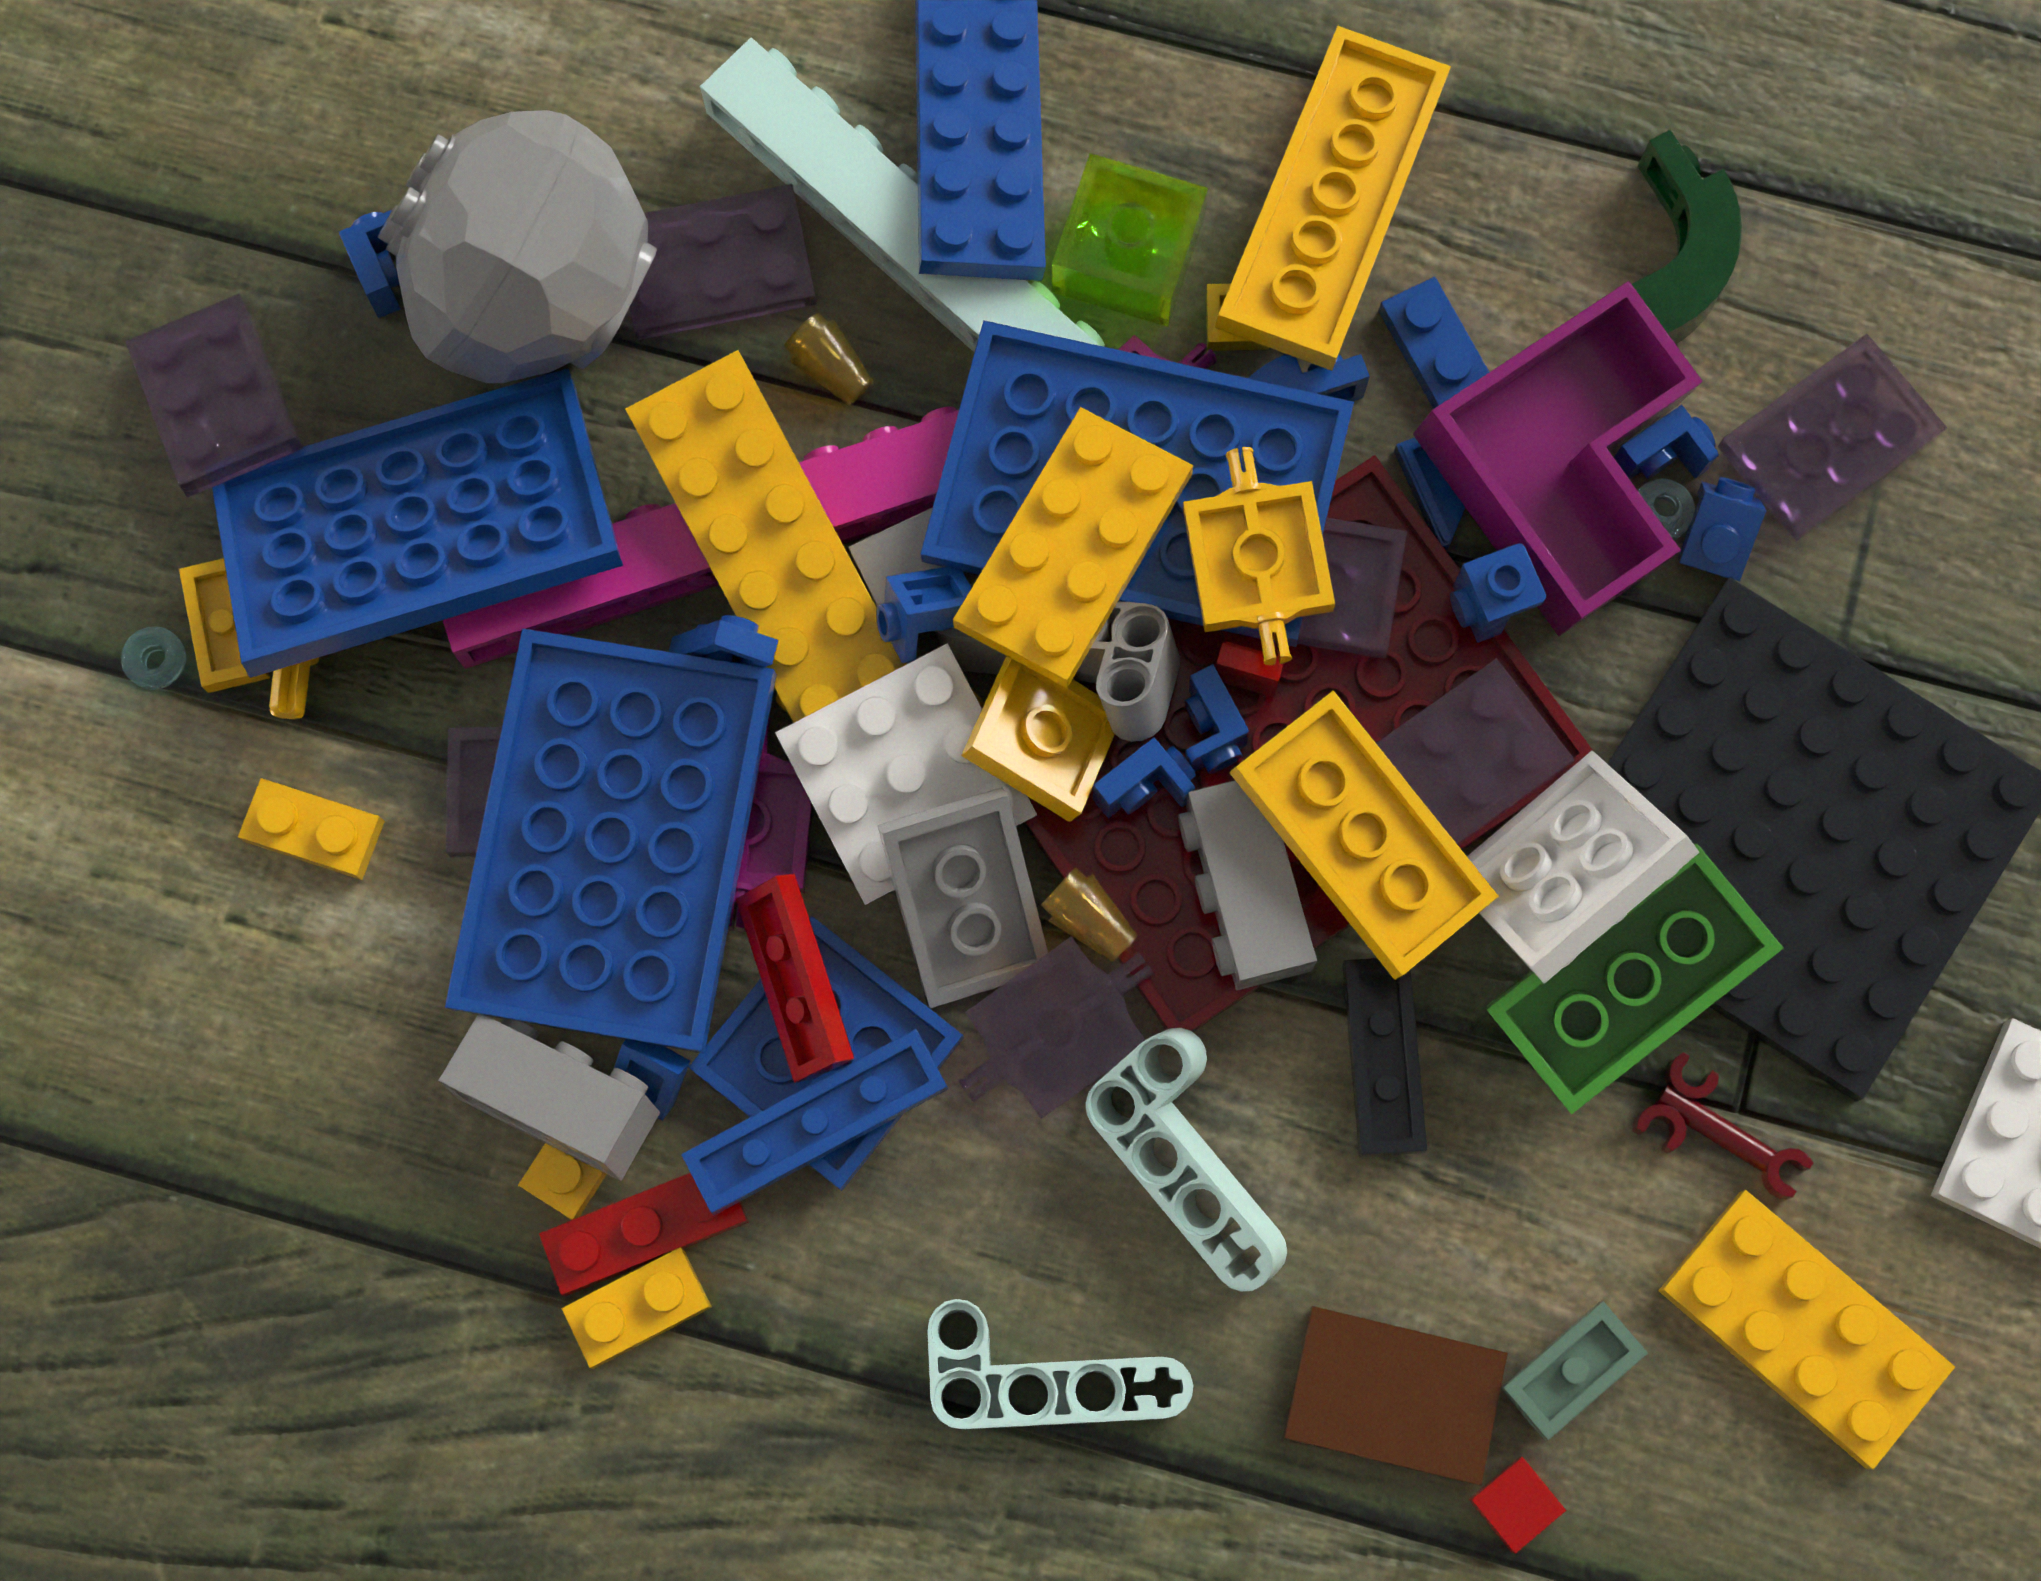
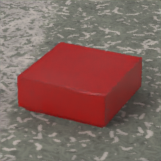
M1226 641V643L1222 642L1215 669L1225 684L1274 697L1284 663L1279 664V658L1276 655L1275 665H1265L1263 651Z
M1518 1457L1469 1498V1501L1511 1553L1514 1554L1567 1511L1523 1457Z

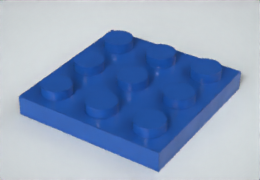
M811 916V926L855 1059L813 1080L794 1083L760 979L707 1043L705 1053H699L688 1068L747 1116L752 1117L914 1029H917L938 1070L962 1042L964 1036ZM902 1115L809 1164V1166L842 1191Z

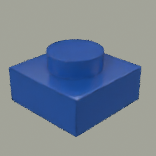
M626 1039L621 1045L614 1068L621 1069L635 1076L649 1087L645 1095L660 1111L658 1119L663 1121L675 1105L690 1060L664 1046Z

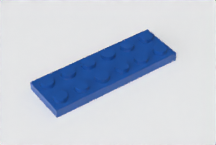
M915 0L919 274L1042 281L1046 269L1037 0Z

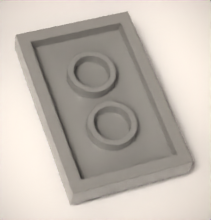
M1003 787L877 825L924 998L929 1008L1052 970L1009 797Z

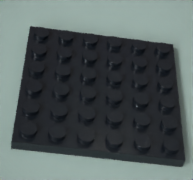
M1731 577L1723 584L1607 763L1682 830L1692 843H1697L1784 948L1712 1004L1710 1008L1856 1102L1864 1099L2041 811V771Z

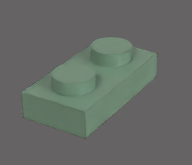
M1601 1301L1501 1387V1390L1544 1441L1549 1440L1646 1356L1648 1352L1606 1303Z

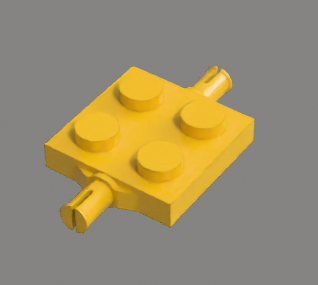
M1242 447L1243 472L1238 448H1235L1226 453L1233 487L1215 497L1183 502V514L1204 631L1210 632L1241 626L1253 629L1259 628L1264 664L1275 665L1276 663L1273 640L1276 642L1279 664H1283L1292 659L1285 624L1297 617L1334 612L1335 607L1312 481L1283 486L1258 483L1253 449Z

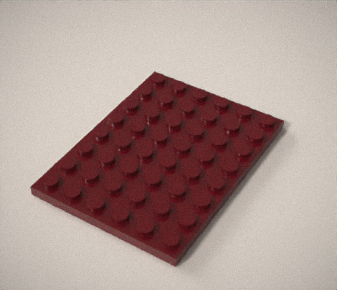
M1374 455L1335 481L1322 536L1335 600L1334 612L1303 616L1296 647L1289 646L1292 659L1283 665L1274 697L1224 683L1250 731L1247 746L1240 749L1243 755L1242 758L1231 766L1213 774H1208L1204 767L1196 771V776L1190 781L1195 786V790L1235 781L1229 773L1231 770L1334 690L1461 850H1464L1519 813L1593 750L1504 629L1500 635L1477 643L1471 627L1463 628L1459 624L1452 609L1450 593L1455 591L1453 585L1460 569L1376 455ZM1167 618L1180 655V667L1166 720L1162 728L1154 736L1143 741L1130 742L1119 738L1115 734L1094 784L1152 738H1155L1165 751L1173 746L1185 757V751L1188 748L1211 737L1210 730L1203 734L1198 732L1185 707L1184 700L1191 697L1189 693L1190 675L1212 664L1216 667L1222 642L1226 643L1227 641L1263 651L1261 639L1222 630L1205 632L1204 626ZM1274 642L1275 653L1278 656L1276 643ZM1078 682L1098 695L1096 683ZM1159 780L1153 783L1157 788V792L1144 805L1131 814H1127L1121 808L1110 818L1093 801V787L1082 813L1070 822L1029 798L1037 816L1023 822V824L1165 1030L1184 1028L1194 1032L1264 985L1260 984L1236 991L1232 974L1220 975L1212 946V938L1221 936L1215 911L1204 914L1195 884V876L1204 874L1198 850L1187 852L1180 831L1178 814L1187 812L1186 805L1181 807ZM1284 842L1313 948L1316 950L1351 925Z

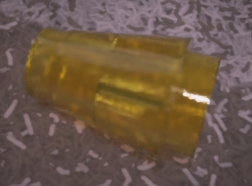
M816 313L806 320L784 344L785 349L792 355L790 359L791 364L836 397H840L847 406L862 396L874 382V379L867 373L866 368L836 321L831 320L828 322L820 313Z
M1076 867L1041 904L1052 916L1048 920L1050 923L1100 955L1103 954L1111 963L1138 935L1129 926V922L1094 875L1091 874L1087 878Z

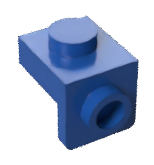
M1724 477L1719 478L1717 485L1701 481L1697 492L1699 501L1678 556L1679 563L1726 578L1731 577L1740 582L1766 513L1761 499L1753 497L1756 489L1748 484Z
M1520 543L1464 563L1453 585L1455 591L1450 593L1452 609L1459 624L1463 628L1471 627L1477 643L1500 635L1511 616L1540 606L1546 599V593L1525 546Z

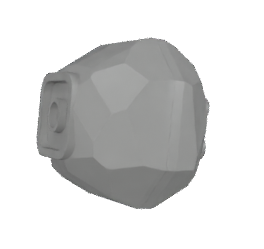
M549 110L509 112L482 119L455 135L452 134L449 139L437 134L427 152L423 153L406 183V186L409 188L399 205H395L378 235L379 239L388 243L386 250L396 256V269L411 337L425 358L448 371L484 383H506L545 374L568 363L580 370L585 369L605 351L612 341L657 251L656 247L648 243L647 218L612 148L591 130L571 117Z

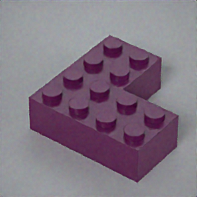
M1627 281L1434 408L1415 430L1413 436L1496 551L1518 543L1525 546L1546 593L1544 603L1537 607L1558 637H1560L1656 571L1681 551L1611 455L1610 451L1677 407L1703 381L1630 281Z

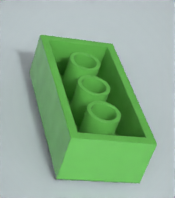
M1697 843L1693 844L1700 853L1545 984L1530 970L1486 1005V1010L1571 1115L1784 949Z

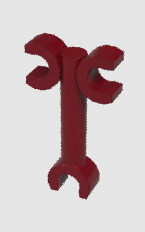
M1683 1052L1672 1059L1665 1070L1667 1085L1659 1094L1655 1104L1637 1115L1633 1122L1632 1132L1640 1135L1649 1127L1652 1119L1663 1120L1669 1128V1136L1661 1150L1668 1154L1683 1143L1686 1137L1687 1125L1761 1171L1763 1185L1771 1195L1785 1200L1793 1198L1797 1191L1781 1180L1779 1176L1780 1166L1783 1162H1787L1801 1171L1809 1170L1814 1163L1809 1155L1800 1149L1794 1148L1783 1149L1777 1152L1697 1102L1696 1100H1701L1714 1091L1718 1084L1719 1074L1712 1070L1705 1075L1698 1087H1692L1684 1082L1682 1078L1683 1067L1687 1064L1690 1056Z

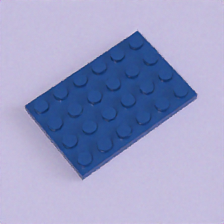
M983 320L920 553L921 560L924 563L960 569L963 572L980 575L1079 408L1082 407L1193 465L1191 478L1119 601L1154 605L1160 608L1169 619L1204 626L1183 514V502L1215 497L1232 488L1226 453L1238 448L1241 469L1244 472L1241 459L1242 447H1250L1254 451L1253 457L1258 483L1283 486L1312 481L1323 536L1354 402ZM1297 617L1285 624L1289 646L1296 647L1303 617ZM1241 626L1222 629V631L1260 639L1259 628L1253 629Z
M569 368L210 474L240 658L250 678L623 566L576 387Z
M522 628L445 1008L465 1013L484 1014L489 1017L705 1053L777 676L774 669Z

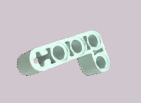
M1171 1028L1143 1041L1095 1083L1089 1091L1086 1100L1087 1116L1093 1127L1221 1281L1230 1288L1241 1292L1253 1291L1270 1280L1284 1265L1287 1256L1286 1241L1279 1229L1172 1103L1203 1073L1207 1062V1055L1204 1044L1196 1034L1184 1028ZM1163 1044L1175 1048L1182 1057L1183 1067L1178 1077L1168 1075L1159 1064L1158 1054ZM1116 1086L1127 1090L1134 1099L1135 1110L1131 1118L1121 1116L1112 1105L1111 1096ZM1156 1138L1167 1139L1175 1147L1178 1157L1175 1168L1165 1167L1157 1161L1153 1150ZM1198 1189L1208 1190L1217 1197L1221 1208L1219 1219L1208 1218L1199 1211L1195 1200ZM1236 1221L1240 1227L1224 1240L1219 1233ZM1253 1245L1259 1250L1261 1256L1249 1266L1243 1261L1241 1255Z
M954 1299L946 1301L934 1310L929 1319L930 1400L933 1412L938 1419L951 1428L967 1430L1157 1420L1178 1415L1187 1407L1192 1398L1193 1382L1191 1374L1182 1363L1173 1358L1142 1357L991 1365L989 1328L986 1317L978 1306L967 1300ZM956 1312L967 1313L972 1316L978 1327L977 1337L973 1344L962 1350L948 1348L944 1345L940 1336V1328L944 1319ZM1133 1369L1135 1372L1132 1384L1148 1383L1154 1380L1156 1369H1165L1168 1380L1179 1381L1180 1393L1169 1397L1168 1407L1166 1408L1157 1406L1155 1396H1133L1137 1410L1123 1411L1126 1387L1120 1370ZM1092 1372L1102 1373L1107 1376L1113 1383L1115 1391L1114 1399L1110 1406L1105 1410L1097 1412L1089 1411L1082 1407L1075 1393L1079 1379L1085 1374ZM1020 1377H1037L1047 1387L1048 1401L1044 1408L1036 1414H1021L1014 1410L1010 1404V1388ZM959 1379L970 1380L975 1383L981 1394V1402L977 1411L970 1417L963 1419L951 1416L943 1404V1395L947 1386Z

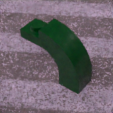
M1670 129L1649 140L1638 168L1674 225L1677 236V255L1669 264L1632 283V285L1674 343L1677 344L1690 335L1705 320L1725 288L1739 256L1742 223L1738 199L1724 168L1702 179L1700 176V165L1695 154L1688 146H1681Z

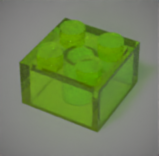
M1090 153L1052 262V293L1169 327L1204 221L1208 188Z

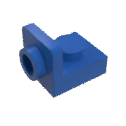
M392 210L385 213L372 212L356 219L351 227L339 231V235L365 294L378 318L401 309L392 290L393 287L400 285L397 270L389 254L390 252L386 250L388 243L378 238Z
M1680 405L1624 443L1614 456V459L1629 479H1632L1640 472L1647 479H1650L1668 467L1678 457L1692 476L1697 478L1709 469L1719 454L1715 448V438L1709 427L1700 418L1691 417L1683 405Z
M941 567L886 576L884 603L879 604L876 610L877 626L884 642L891 641L902 663L916 660L918 633L943 631L954 627L953 618L972 588L962 570Z
M1212 664L1190 675L1189 693L1191 697L1184 700L1187 712L1198 732L1203 734L1210 730L1212 734L1211 737L1188 748L1185 751V758L1194 772L1205 767L1208 774L1219 772L1241 759L1243 755L1240 749L1247 746L1250 732Z
M1152 738L1093 785L1092 799L1108 818L1121 808L1127 814H1131L1144 805L1157 792V788L1153 783L1159 780L1181 807H1184L1187 802L1188 792L1195 791V786L1190 780L1196 774L1186 758L1175 747L1171 746L1165 751L1159 742Z

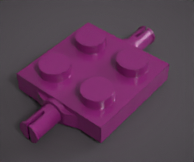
M770 717L767 723L729 931H734L736 908L738 906L736 898L772 877L795 874L800 892L805 893L814 806L791 762L783 761L767 753ZM738 908L735 927L738 932H746Z

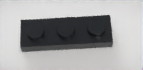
M1378 958L1344 960L1342 968L1359 1157L1425 1153L1427 1151L1411 969L1403 976L1394 980Z

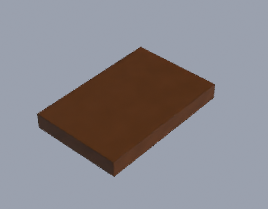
M1312 1306L1309 1312L1283 1438L1482 1486L1508 1353Z

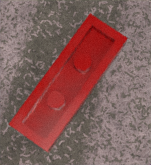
M795 874L774 876L736 898L794 1083L813 1080L855 1059Z
M688 1173L539 1233L560 1294L566 1297L650 1263L679 1247L687 1248L749 1223L741 1201L716 1215L711 1214L691 1173Z

